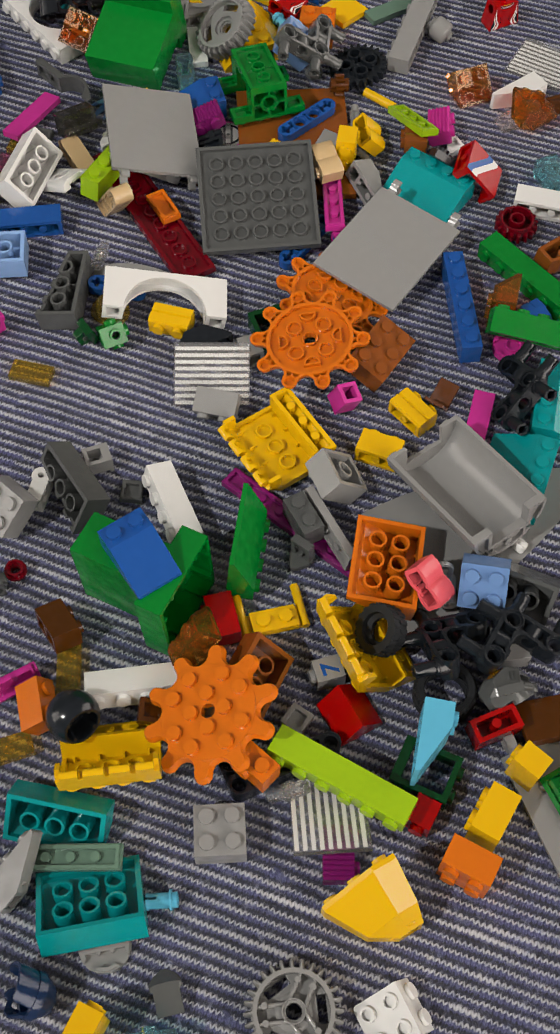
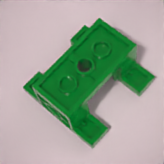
M266 42L231 49L232 76L218 78L225 95L236 91H246L247 105L230 108V116L234 125H244L249 122L262 121L273 117L277 118L287 114H296L305 110V103L300 94L287 97L289 74L284 65H277Z

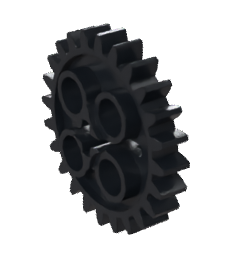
M358 43L357 47L350 45V49L344 47L343 52L338 50V55H333L343 60L338 71L329 66L331 78H334V74H344V78H349L350 90L356 87L357 91H359L360 87L364 89L367 85L373 87V82L378 84L379 79L384 78L383 74H386L387 61L383 51L379 52V48L374 49L373 45L368 48L367 44L360 47Z

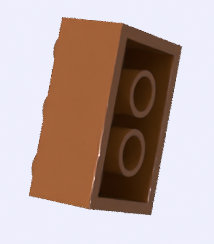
M384 314L370 330L371 340L369 344L365 347H357L351 354L352 357L358 360L359 366L354 373L350 374L373 393L383 384L416 341Z

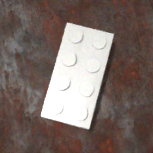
M33 127L21 136L0 173V195L14 208L35 206L63 155V152L36 127Z

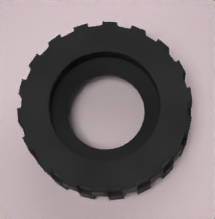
M376 602V604L371 603L368 607H365L363 612L359 614L358 621L355 624V639L359 645L358 647L364 653L387 658L390 655H395L402 648L401 646L406 640L408 625L405 615L401 613L399 608ZM384 618L387 620L388 629L385 638L378 642L375 640L374 631L377 622Z

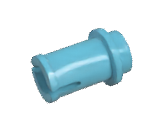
M276 12L272 16V23L278 27L286 20L284 14Z
M169 889V892L146 893L145 898H147L145 900L147 911L168 908L170 911H173L174 908L179 907L178 891L173 892V889Z

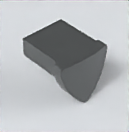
M296 533L290 539L289 567L292 572L305 569L316 562L314 544Z
M168 969L160 970L152 978L148 986L149 993L153 994L158 1019L185 1012L180 989L182 980L177 973Z

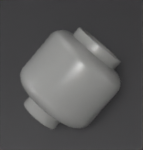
M443 16L434 17L427 27L428 36L439 44L445 40L448 42L454 33L451 31L453 24Z

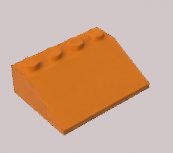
M358 514L346 599L368 607L371 603L376 604V602L395 606L405 615V620L411 621L417 609L418 595L417 591L407 581L405 571L420 558H423L426 527Z

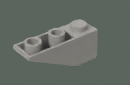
M30 829L25 831L18 838L17 846L12 851L6 853L0 860V914L11 913L28 891L43 834L41 830Z

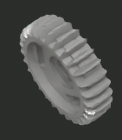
M217 0L215 3L212 2L210 8L207 7L208 10L206 13H203V18L199 19L201 23L197 25L198 30L195 32L197 34V45L211 59H220L221 61L224 58L229 59L231 49L244 47V43L246 41L249 42L248 37L252 36L251 30L255 29L253 24L256 23L254 19L256 15L253 7L247 0ZM231 26L230 30L227 33H225L227 28Z
M290 959L289 967H285L283 961L280 960L278 970L271 964L269 965L271 974L267 975L264 971L260 972L262 982L256 979L253 980V984L257 988L256 991L247 990V994L252 997V1001L245 1000L244 1005L251 1008V1010L244 1012L243 1017L251 1018V1021L246 1023L244 1027L245 1029H253L254 1032L251 1034H270L271 1031L276 1034H341L335 1028L336 1025L344 1024V1020L337 1018V1015L343 1014L345 1009L336 1005L342 1002L343 998L342 996L334 997L339 987L333 986L330 988L329 984L332 981V977L329 976L324 980L322 978L324 969L321 968L315 973L314 963H311L309 968L306 969L304 968L303 959L300 961L299 967L295 966L293 959ZM286 977L290 984L268 1000L264 992ZM318 995H325L329 1021L327 1024H319L316 1000ZM290 1004H297L301 1007L302 1015L299 1019L291 1020L287 1017L286 1008Z

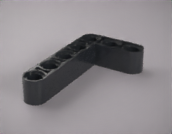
M328 731L312 738L313 741L322 746L328 742L334 743L336 748L332 751L340 755L342 741L337 733ZM221 762L216 766L233 800L242 802L262 793L248 779H242L233 769L224 768L225 762ZM280 769V776L266 791L296 778L291 773L292 770L285 771ZM237 783L246 785V788L240 792L233 789Z

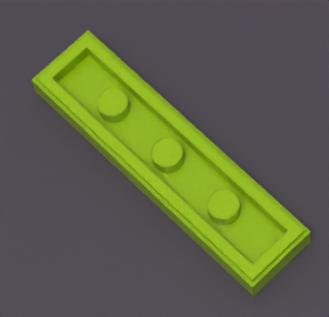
M406 105L388 106V113L419 136H438L439 129Z

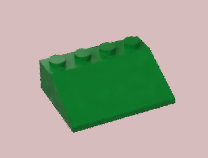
M248 483L243 484L228 567L226 591L231 590L232 597L240 595L241 599L253 601L254 592L259 593L261 579L256 577L257 572L262 573L264 559L260 558V553H265L267 539H263L264 532H269L270 520L266 519L267 509Z

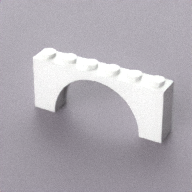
M3 0L2 8L4 12L9 14L16 23H19L23 30L32 36L34 41H38L42 48L47 50L53 59L62 65L86 53L94 31L85 23L65 29L46 27L33 19L34 14L40 8L39 0Z
M105 266L101 317L122 319L126 306L138 295L149 291H168L189 300L199 311L203 324L224 330L227 320V279Z

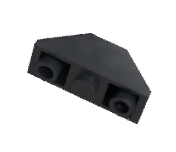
M203 324L185 331L177 347H233V334L230 331ZM176 350L174 357L175 354H218L226 351ZM175 357V360H202L209 357ZM175 364V365H176V367H186V366H189V365H191V364Z

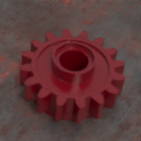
M505 207L503 211H499V215H496L494 229L503 237L509 239L508 241L510 242L515 241L516 244H519V241L522 240L524 243H527V239L532 240L533 235L536 234L538 220H535L536 215L525 207Z

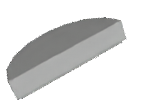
M132 941L80 950L78 953L81 962L88 970L99 975L111 974L120 970L127 963L132 950Z

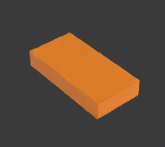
M164 189L146 195L147 202L163 225L181 218L180 211Z

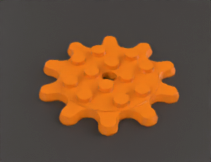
M295 257L291 261L292 269L296 272L295 276L279 275L276 278L278 288L287 291L290 295L295 291H302L310 302L318 301L324 292L330 290L337 294L335 306L338 309L345 310L351 306H359L362 309V316L352 325L357 331L369 333L374 326L369 322L368 317L381 318L383 314L386 315L388 313L386 308L313 264L307 263L300 257ZM290 297L280 301V310H286L290 307Z
M295 291L290 295L291 305L288 309L278 310L275 307H267L263 310V317L270 323V327L266 331L255 332L250 336V342L253 346L267 349L266 355L258 360L257 368L262 373H268L275 369L282 370L284 372L281 380L282 385L289 390L295 388L297 383L303 378L313 379L315 385L319 389L324 390L330 385L329 374L332 371L341 369L348 373H354L359 363L350 354L351 350L357 347H365L371 340L368 332L357 331L352 327L362 316V309L359 306H351L345 310L338 309L335 306L337 294L334 291L324 292L316 302L308 301L302 291ZM307 338H315V342L305 343Z
M213 645L209 649L206 661L200 666H193L187 658H178L174 662L177 680L168 689L154 688L149 694L150 701L153 705L160 707L162 713L158 721L147 726L144 730L145 739L148 742L164 741L168 744V750L161 760V767L164 772L172 774L182 764L191 763L194 766L195 781L203 786L211 782L213 771L221 762L229 763L235 772L242 773L246 771L250 765L249 757L246 754L247 744L253 739L269 740L275 734L274 725L262 719L261 709L265 704L277 698L278 688L271 683L262 685L254 683L253 675L260 664L257 656L247 654L238 663L229 665L226 660L227 651L221 645ZM214 707V714L209 718H205V708Z

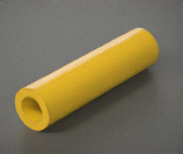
M365 88L363 91L364 97L388 109V106L397 105V103L369 88Z

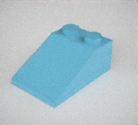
M425 697L419 718L410 786L416 785L445 746L449 735H454L455 727H457L459 712L455 711L456 702Z

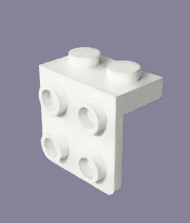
M408 978L394 981L354 1007V1014L364 1034H428L434 1030L431 1024V1016L422 1007L418 999L417 989L413 983L409 982Z

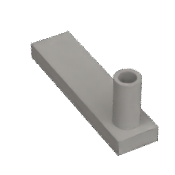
M314 486L305 488V495L325 525L324 539L344 571L350 570L353 545L345 537Z

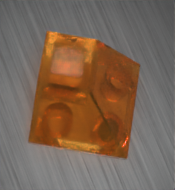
M69 5L58 41L86 53L98 18Z
M487 63L446 74L449 92L460 109L491 101L493 91Z
M514 87L511 117L519 129L534 131L557 118L558 114L554 110V106L545 98L546 95L542 91L530 90L526 87Z

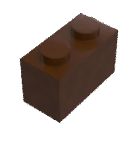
M61 598L34 609L38 625L56 654L83 643L81 633L84 632L83 626L79 619H74V613L70 605L66 606Z

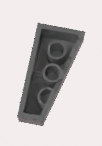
M88 250L68 251L58 269L59 274L57 278L53 279L50 284L51 289L48 295H44L41 308L37 309L34 314L42 330H74L79 327L76 322L84 316L89 293L88 279L92 276L94 269Z
M70 441L47 442L40 458L50 482L55 483V495L64 504L63 513L65 518H70L72 534H80L94 512L104 515L111 499Z

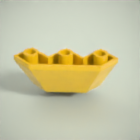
M394 853L387 857L385 854H382L371 862L372 866L365 872L347 881L348 886L338 894L323 901L324 905L321 907V914L324 918L366 942H399L420 929L424 921L418 901Z

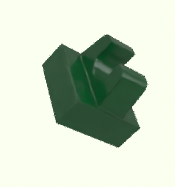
M83 318L76 322L79 327L72 335L81 346L90 341L95 345L100 341L99 337Z

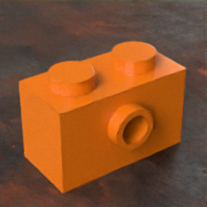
M36 675L15 686L21 732L39 736L49 731L46 725L45 714L47 706L55 697V686L53 680Z
M251 740L246 746V754L249 757L250 765L246 771L236 773L242 779H248L264 793L280 776V765Z

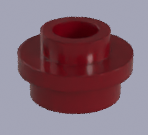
M18 559L8 561L4 568L6 578L13 582L22 580L27 575L26 564ZM16 569L20 570L17 573H13V571Z

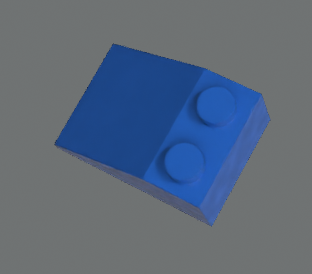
M217 76L199 79L179 92L190 94L192 109L197 106L200 107V105L210 102V100L215 98L224 118L227 117L226 98Z
M140 507L97 531L101 546L139 600L182 575L155 527Z

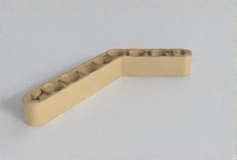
M76 134L58 140L60 150L63 152V156L71 168L88 169L94 162V159ZM126 182L116 187L111 186L98 202H94L103 216L107 217L126 208L134 199V195L130 185Z

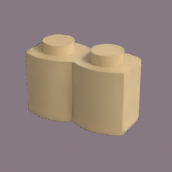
M328 140L313 144L312 155L315 179H318L321 184L343 179L344 167L337 155L333 142Z

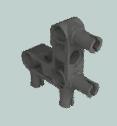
M320 14L309 27L308 35L292 24L286 23L274 38L276 45L279 47L277 58L280 61H286L289 58V53L308 62L310 64L308 74L313 78L318 77L320 67L324 64L338 71L343 60L330 54V39L341 44L346 34L334 28L331 19L325 14Z

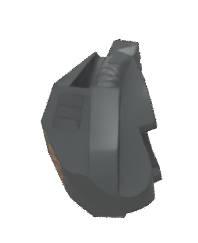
M503 667L497 669L483 681L478 695L480 702L485 703L487 708L492 711L506 706L511 701L514 705H518L539 691L537 684L529 682L530 677L519 668Z

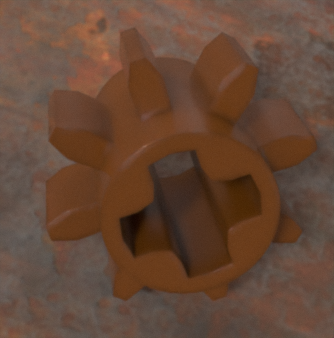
M334 74V78H330L329 81L330 92H334V96H344V92H349V78H344V74Z

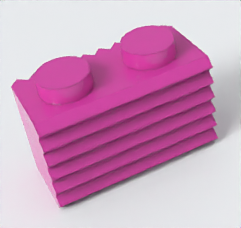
M449 106L429 109L428 121L439 129L438 136H428L429 145L434 147L451 144L452 137L455 136V127L452 125L455 124L454 112L451 113Z

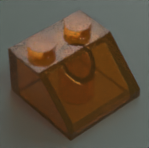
M518 273L496 284L493 293H489L486 304L489 306H486L483 317L487 319V322L490 309L498 306V304L508 305L510 310H516L522 274Z
M205 606L193 613L188 621L183 624L174 641L169 644L167 651L172 666H174V662L178 658L189 659L195 667L202 665L208 657L209 649L213 645H217L222 637L210 607Z

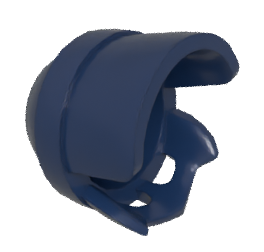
M14 961L10 965V972L18 976L16 987H12L4 993L7 1003L3 1014L8 1019H20L28 1022L49 1015L56 1003L57 991L48 973L40 969H34L22 962ZM13 1002L17 1003V1009L12 1008Z

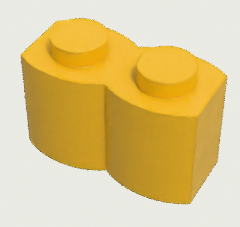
M362 112L353 120L352 124L354 127H359L357 144L375 157L385 149V141L381 136V127L376 121Z

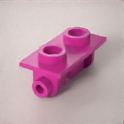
M34 661L0 677V703L16 696L15 686L36 675L41 676Z

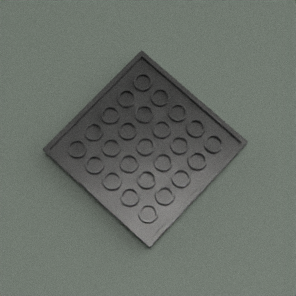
M311 139L196 148L203 255L213 256L321 247Z

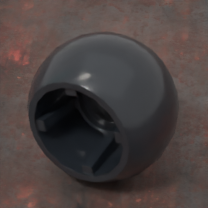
M67 689L57 694L50 701L45 714L46 725L50 733L57 740L67 744H77L88 739L97 730L101 718L100 708L95 698L88 692L80 689Z

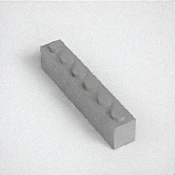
M411 0V4H408L406 15L402 17L401 27L397 29L396 39L392 40L391 51H388L386 54L388 71L408 75L438 0Z

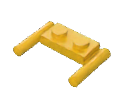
M293 583L289 586L294 604L252 612L248 616L245 615L240 595L233 596L242 637L244 634L258 631L266 636L301 627H309L311 624L298 583Z

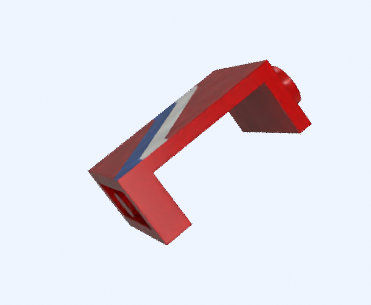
M473 140L460 147L452 174L456 179L466 174H470L482 187L478 198V203L481 204L495 198L502 169L480 144Z

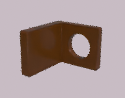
M441 377L430 398L425 396L424 399L435 407L447 412L460 387Z

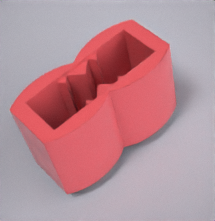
M432 554L420 558L405 571L407 581L417 591L420 602L429 612L441 608L456 594L452 582L444 575L440 562Z

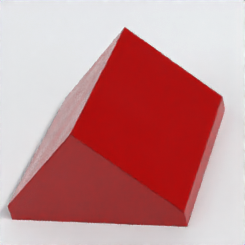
M351 683L337 685L316 705L330 730L341 737V747L383 724L365 693H358Z

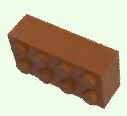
M259 631L244 634L228 664L234 665L247 654L255 655L259 659L260 664L253 675L254 683L256 685L271 683L279 689L294 658ZM269 702L262 707V719L264 718L272 702ZM214 707L205 708V718H209L214 714Z

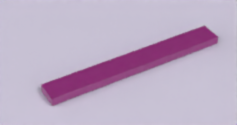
M237 467L221 481L223 487L240 499L243 484L248 483L267 509L266 518L293 537L295 535L283 514V501L266 488L260 487L255 480ZM325 539L313 543L316 555L349 578L350 570L344 571Z

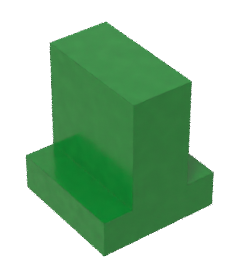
M105 0L85 53L92 76L140 88L160 90L175 47L182 48L188 30L181 0Z
M94 512L69 549L85 593L138 617L146 646L171 657L202 605L203 596L209 593L215 582L208 536L182 525L171 544L164 542L182 575L139 600L101 546L97 531L113 523L115 520Z

